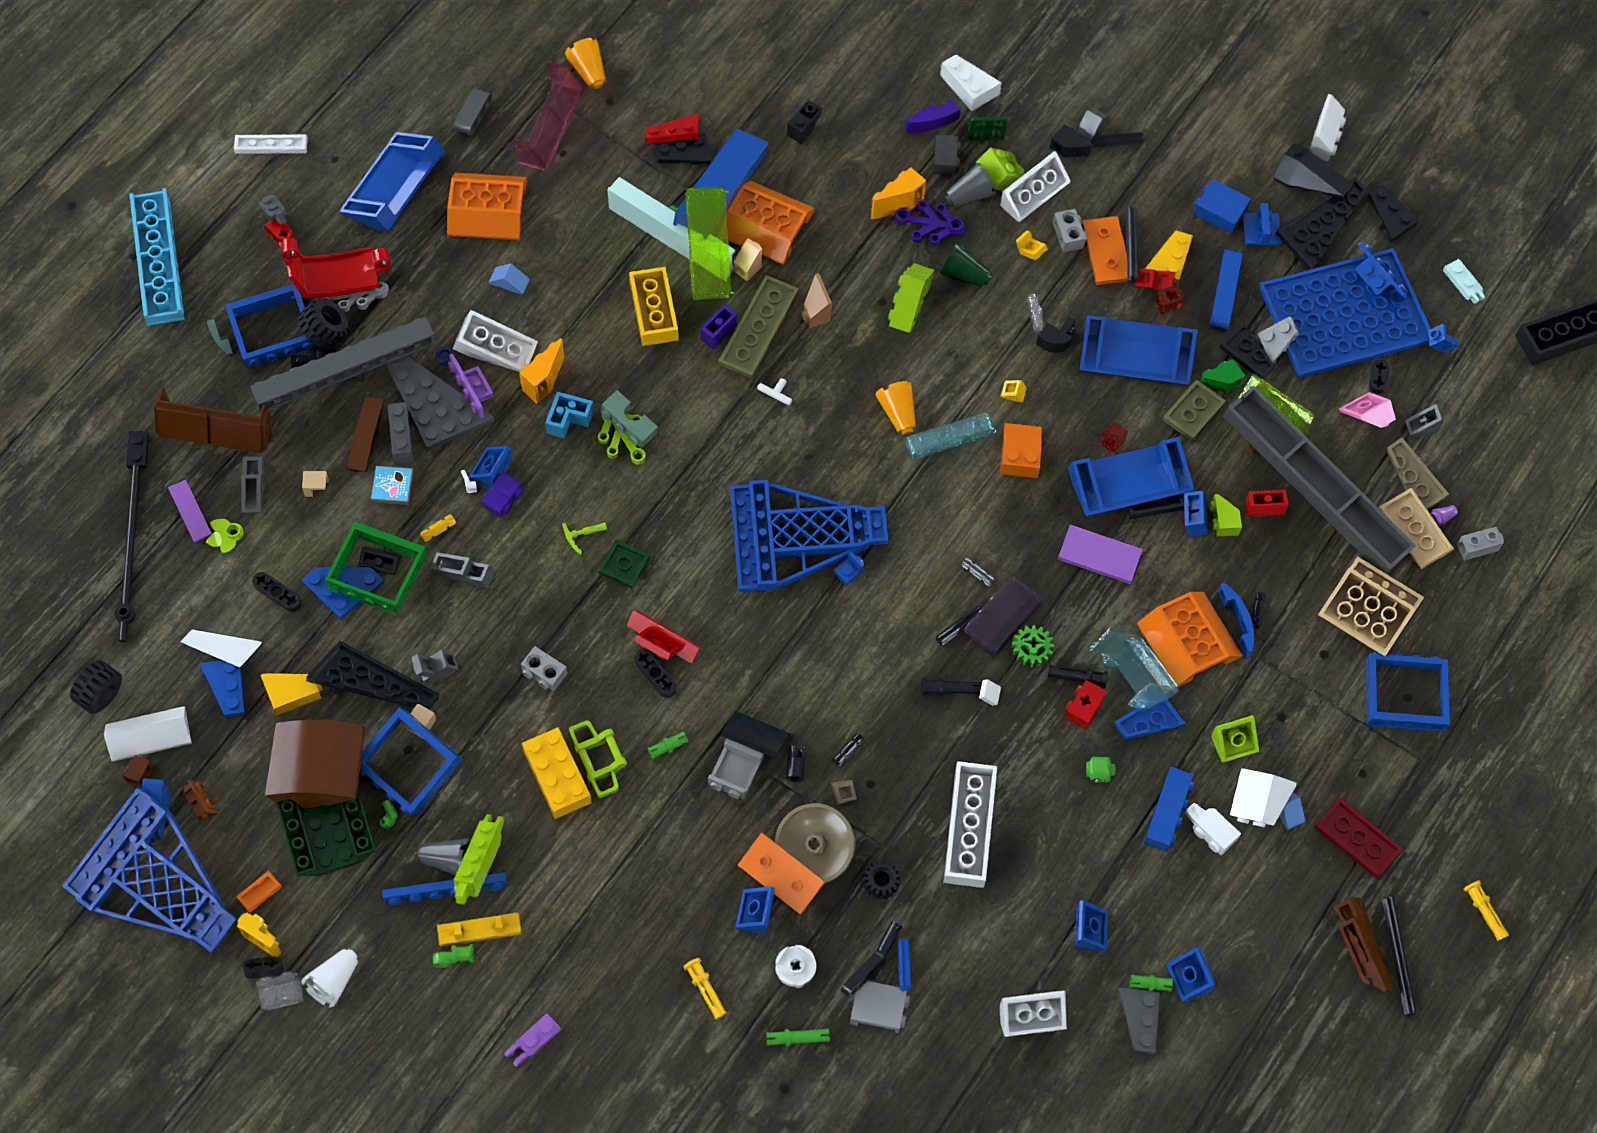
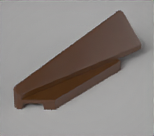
M1349 898L1333 906L1343 922L1338 927L1362 982L1382 989V991L1393 990L1392 982L1361 898Z

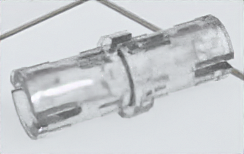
M1031 294L1026 298L1029 305L1028 314L1032 320L1034 332H1041L1045 326L1042 316L1043 310L1040 308L1038 295Z

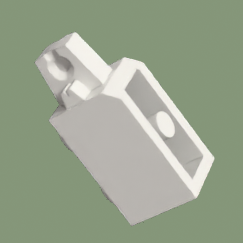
M1193 803L1185 812L1194 824L1192 827L1194 833L1209 843V847L1215 853L1218 852L1220 855H1223L1241 835L1216 809L1209 808L1205 811Z

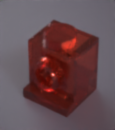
M1177 285L1157 290L1154 298L1161 315L1167 311L1181 308L1185 300L1183 292L1179 290Z
M1112 421L1104 430L1099 444L1114 454L1125 442L1128 431L1115 421Z

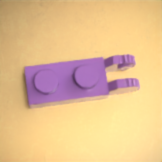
M546 1014L523 1034L504 1055L509 1058L521 1048L524 1053L517 1057L513 1063L518 1067L536 1054L561 1031V1028Z

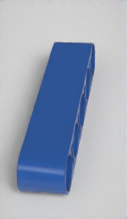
M1224 249L1209 326L1228 330L1243 253Z

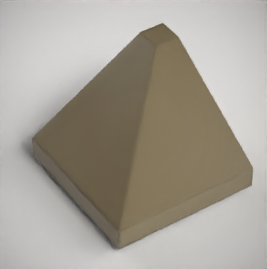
M852 780L831 783L837 804L857 799Z

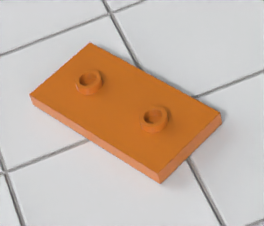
M1118 216L1083 220L1082 227L1087 234L1086 244L1096 285L1128 281L1127 253Z
M764 833L758 836L738 864L740 868L763 886L774 887V894L799 914L805 911L825 884L823 879Z

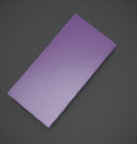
M1070 525L1058 560L1131 584L1142 549Z

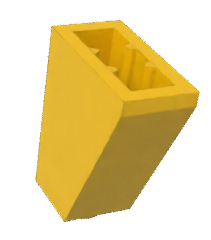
M308 674L261 675L277 716L321 699L319 693L323 690L321 685L306 682Z

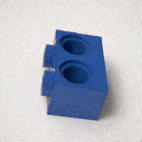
M1204 492L1184 493L1185 527L1189 537L1208 535L1207 500Z

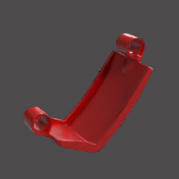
M288 238L281 242L282 257L288 267L289 279L301 296L308 299L348 295L379 287L377 274L388 270L391 265L389 252L384 248L373 250L372 247L334 254L303 256L298 250L297 240Z

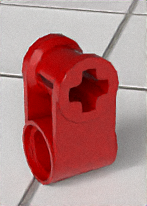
M277 220L264 224V228L269 236L280 247L283 240L288 238L294 239L292 236L293 232L286 222L280 225Z

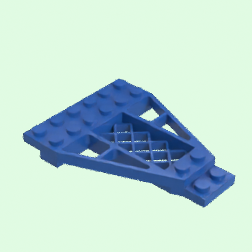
M768 480L749 481V484L730 486L738 592L777 590L848 558L850 552L855 555L868 549L869 545L888 544L885 506L863 507L859 505H846L772 484ZM769 491L795 497L797 509L770 510ZM799 499L827 507L800 508ZM835 516H841L844 519L840 525L832 520ZM816 517H821L825 522L819 526L813 520ZM798 518L806 521L801 528L794 523ZM778 520H784L787 524L781 529L775 523ZM828 523L836 528L831 534L824 530ZM846 523L848 532L842 528ZM809 524L816 529L812 535L804 531ZM790 526L797 530L793 537L785 532ZM772 528L779 532L774 538ZM838 531L846 536L842 542L834 538ZM819 533L827 537L822 544L815 539ZM800 534L808 539L803 545L795 540ZM781 535L789 540L784 546L777 542ZM829 541H832L834 543L831 545H826ZM810 542H812V543H814L816 546H808V545H809ZM793 543V544L796 545L797 547H789V546ZM838 554L806 568V556ZM800 557L802 560V571L777 581L775 559Z
M136 788L62 886L90 911L196 940L210 952L216 950L238 920L237 917L224 908L222 900L172 813L141 788ZM166 818L181 841L170 857L166 856L150 842ZM183 848H185L204 884L175 862V858ZM148 853L149 865L140 866L139 854ZM153 855L159 858L163 863L154 864ZM135 861V867H130L131 864ZM164 865L165 877L156 878L154 866ZM150 867L151 879L141 880L140 868ZM169 867L179 875L170 876ZM136 869L137 881L127 882L126 871ZM180 877L181 889L171 891L170 879ZM166 880L167 891L157 893L156 881ZM185 880L191 883L194 887L185 888ZM151 882L153 893L143 895L142 883ZM116 884L136 899V902L126 915L101 908V904ZM131 884H137L138 891ZM196 890L197 902L187 903L186 891ZM181 892L183 904L173 905L172 893ZM167 894L168 906L159 907L158 895ZM153 896L154 903L146 897ZM142 903L171 927L132 917V915ZM197 904L191 913L188 914V905ZM183 906L184 918L175 920L173 908ZM169 908V915L165 913L162 909Z

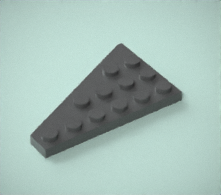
M407 355L385 364L403 402L407 403L409 414L427 450L495 422L493 415L484 409V417L480 418L478 413L473 412L470 399L467 400L463 394Z

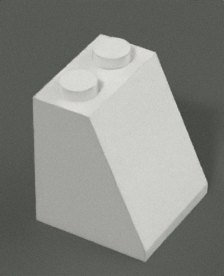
M1241 768L1230 815L1238 817L1237 821L1249 824V821H1253V825L1265 827V824L1274 826L1295 789L1296 782L1272 774Z

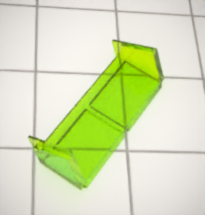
M722 187L686 188L693 300L729 298V294H735V292H731L725 193H729V191L722 190Z

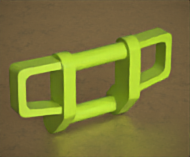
M588 720L570 727L569 733L575 745L574 749L580 755L588 774V781L592 783L597 797L603 798L617 792L619 787L615 773L625 767L627 762L622 757L615 742L613 730L610 728L598 735ZM589 728L594 738L578 743L574 733L580 729ZM607 741L615 762L595 771L587 751ZM611 775L614 786L605 791H599L596 781Z

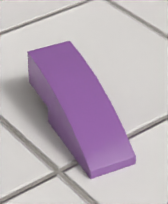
M184 480L168 487L194 543L210 537L212 533L187 481Z

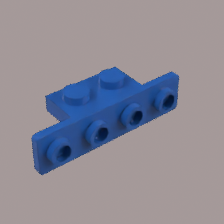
M1360 242L1358 245L1368 255V258L1355 268L1358 274L1378 297L1393 285L1407 300L1409 298L1406 295L1408 290L1402 283L1398 285L1394 281L1397 277L1391 270L1387 272L1383 268L1385 263L1379 257L1375 258L1372 255L1374 250L1368 244L1364 246Z

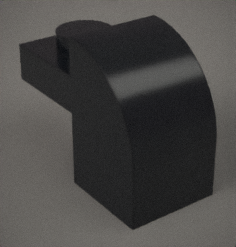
M1069 317L1061 329L1047 322L1037 336L1036 345L1052 353L1065 351L1070 347L1072 335L1076 330L1074 328L1075 319Z

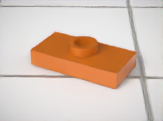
M267 871L236 897L246 910L251 913L280 890L282 886L270 871Z

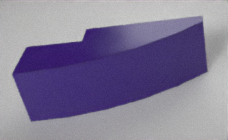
M953 100L939 108L933 103L908 118L905 122V131L907 133L924 132L944 127L959 120L961 109Z

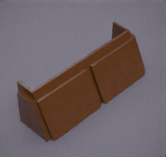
M161 387L160 393L158 392L154 404L156 433H159L160 437L202 444L212 442L214 446L261 453L262 450L266 451L274 425L264 403L260 416L240 414L170 402L164 387Z

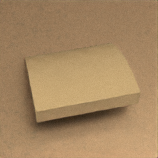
M1357 557L1338 583L1318 616L1379 654L1386 656L1424 597Z

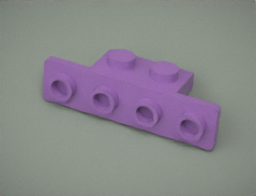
M452 353L449 355L450 362H448V366L452 373H456L457 376L455 377L458 385L463 386L465 398L471 400L472 403L470 404L473 412L478 413L479 417L483 418L484 413L481 402L493 398V392L478 366L463 372Z

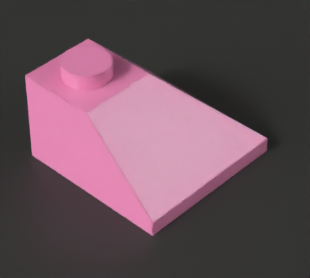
M1369 392L1339 408L1341 413L1378 427H1386L1390 422L1396 420L1391 401Z

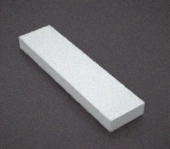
M235 135L234 152L235 154L307 153L308 138L307 135Z

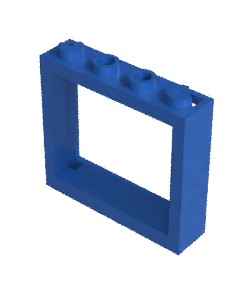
M294 284L225 305L246 369L253 366L257 367L266 362H274L279 358L291 356L292 353L308 351L318 346L313 344L304 335L250 353L246 352L235 318L294 300L297 301L301 313L305 307L301 295Z
M1378 652L1370 653L1366 659L1367 726L1445 732L1450 725L1448 659H1441V657L1437 656L1431 658H1424L1420 655L1403 656L1399 653L1386 656ZM1376 665L1439 670L1440 717L1377 712Z
M399 707L362 752L360 774L364 777L369 776L372 779L371 783L380 790L382 788L387 792L386 797L393 802L397 801L400 803V809L408 815L410 813L418 815L463 759L406 709ZM402 720L447 759L412 803L406 800L367 765V762Z

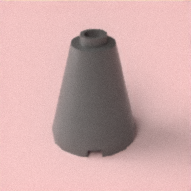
M980 163L972 167L946 191L947 196H945V200L949 206L953 205L955 208L996 195V191L991 189L994 187V184L986 170L979 168L981 166Z
M462 838L424 843L418 850V858L422 864L456 876L472 839Z

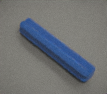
M900 938L898 940L899 987L901 991L908 992L911 989L909 941L906 938Z

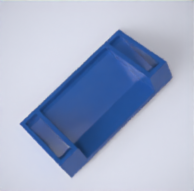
M396 132L339 212L375 230L388 231L433 166L440 159L444 150L433 136Z
M1086 315L1080 370L1190 385L1198 330Z
M1179 437L1163 440L1157 446L1093 461L1090 458L1073 461L1068 466L1072 485L1086 517L1194 491Z

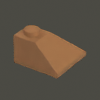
M819 273L814 276L804 303V311L802 312L805 322H808L810 328L831 322L832 302Z

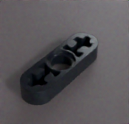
M259 572L254 575L252 582L257 591L289 612H296L301 608L302 602L297 593L265 572ZM265 579L266 584L269 585L268 589L263 583L259 585L258 581ZM275 588L282 589V593L279 596L272 595V591ZM287 596V598L291 601L295 599L296 604L291 603L289 605V602L287 599H285V597Z
M645 649L639 650L635 654L636 666L662 697L670 698L676 693L675 681L650 651ZM641 656L644 658L647 657V662L650 665L648 668L647 664L644 661L640 662ZM654 669L661 672V675L657 678L650 676V672ZM663 679L666 686L671 685L670 691L664 690V685L661 682Z
M877 950L844 983L841 992L851 998L883 966L887 956Z

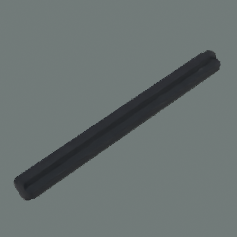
M1385 897L1382 902L1404 1013L1406 1016H1413L1417 1011L1395 901L1393 897Z

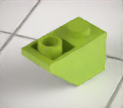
M1215 494L1213 500L1209 503L1210 513H1213L1212 529L1215 530L1216 537L1239 536L1242 529L1240 510L1219 494Z

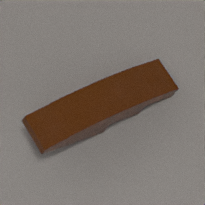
M365 396L350 451L348 469L367 472L370 454L373 453L375 438L378 436L384 399Z

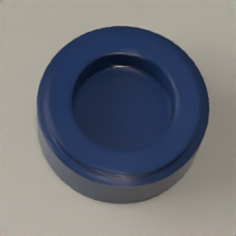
M449 347L439 348L435 354L437 362L442 366H448V362H450L449 355L452 353L454 355L453 350Z

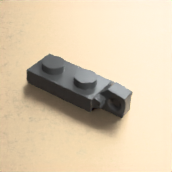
M275 195L266 196L258 202L261 210L271 222L277 220L280 225L287 222L284 217L287 215L286 209Z

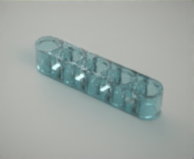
M982 413L911 435L904 442L910 457L917 459L991 436L996 432V428L990 414Z

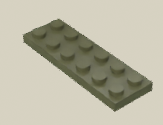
M766 275L722 353L718 365L752 379L798 295L799 288Z

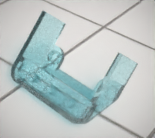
M1108 628L1089 648L1090 652L1101 654L1103 656L1102 660L1107 666L1117 667L1136 694L1133 695V699L1128 703L1130 707L1148 710L1173 697L1179 691L1176 683L1144 640L1138 635Z

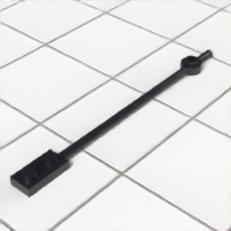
M129 431L126 466L128 469L132 468L124 581L122 604L114 612L116 620L120 623L119 642L121 643L127 642L128 624L132 623L136 616L134 609L130 606L139 476L140 468H147L148 431ZM123 611H127L126 614L121 615Z

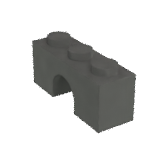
M407 403L387 404L395 464L414 462Z

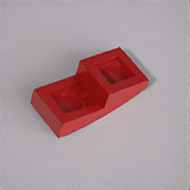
M1138 268V280L1135 282V287L1174 291L1176 273L1174 271Z

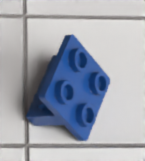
M1261 203L1258 213L1243 214L1245 245H1281V239L1276 234L1277 230L1280 229L1279 214L1272 213L1268 208V203Z

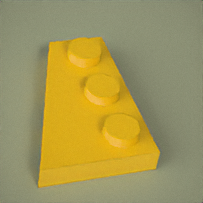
M1175 230L1145 269L1174 271L1176 273L1175 282L1178 283L1193 235Z

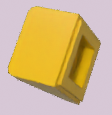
M1022 380L1005 381L1001 397L1016 402H1023L1027 387Z

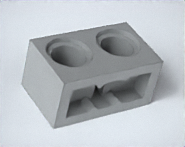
M1076 209L1055 213L1053 225L1062 252L1084 248L1087 234L1085 230H1082V220L1080 215H1077Z
M536 646L521 663L524 676L528 679H535L545 690L549 688L553 692L568 674L565 665ZM533 663H539V664H540V665H539L538 667H536V668L531 667V665H532ZM549 673L556 674L553 678L546 677Z

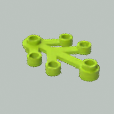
M625 414L626 418L632 421L641 418L640 415ZM602 416L604 424L601 432L598 434V441L601 444H606L609 442L608 432L611 424L614 427L615 424L607 421ZM615 428L611 445L607 448L608 457L614 459L618 456V446L622 438L631 453V461L636 465L644 463L646 460L645 451L633 445L625 433H620ZM601 436H606L607 438H606V439H601L600 437H601ZM611 450L616 451V453H614V454H611V453H609V452H610Z

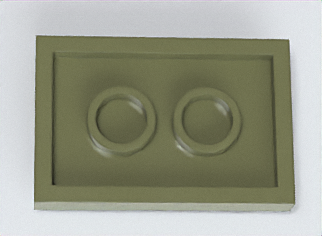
M1196 379L1163 416L1162 420L1190 441H1193L1225 405L1226 400Z

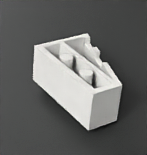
M955 55L942 62L940 75L971 111L1000 95V81L961 57Z

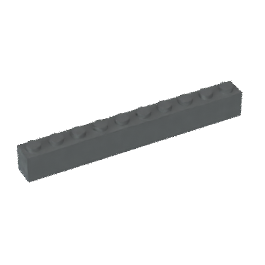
M418 318L406 325L397 326L391 331L382 332L371 339H364L358 344L347 346L338 352L329 353L318 360H311L303 366L294 367L282 374H276L265 381H258L250 387L260 411L263 403L269 411L436 344L435 335L427 318Z

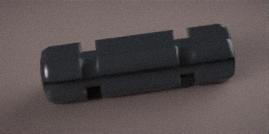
M1256 592L1251 620L1253 628L1256 629L1261 628L1266 598V594L1263 592Z
M855 733L851 737L852 739L839 750L840 752L836 753L832 761L837 766H841L845 762L844 760L857 749V746L861 745L864 741L862 735Z

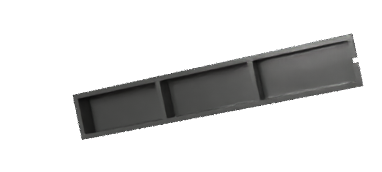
M1254 385L1227 408L1223 417L1372 566L1387 574L1415 548L1416 545Z

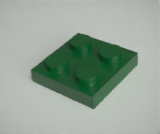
M616 539L601 564L598 574L633 589L650 559V554Z

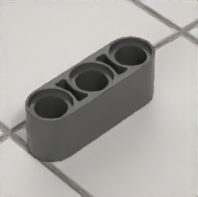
M473 88L455 120L454 130L472 136L491 103L492 94Z

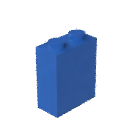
M1213 179L1210 185H1205L1202 191L1203 196L1196 199L1194 215L1232 234L1243 214L1248 209L1251 198Z

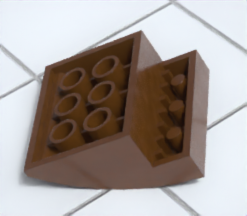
M298 720L276 723L265 796L273 802L292 799L304 809L356 800L365 727L358 724L326 720Z

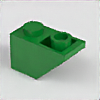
M1232 359L1228 362H1221L1213 370H1206L1202 374L1200 382L1210 389L1227 393L1242 385L1245 375Z

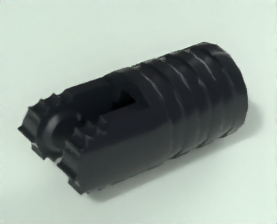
M789 744L786 780L802 782L804 780L806 748L801 747L798 751V757H795V745Z

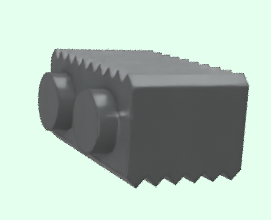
M936 135L934 173L954 175L955 169L959 168L960 157H957V153H960L961 143L957 142L958 136Z

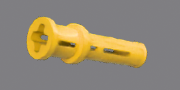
M1478 880L1465 887L1464 890L1472 898L1473 906L1479 908L1497 941H1500L1509 936L1493 910L1489 902V895L1484 893L1480 886L1481 882Z
M700 958L693 959L684 965V969L688 970L693 979V985L698 986L714 1018L717 1020L726 1015L727 1012L709 982V974L705 973L702 968Z

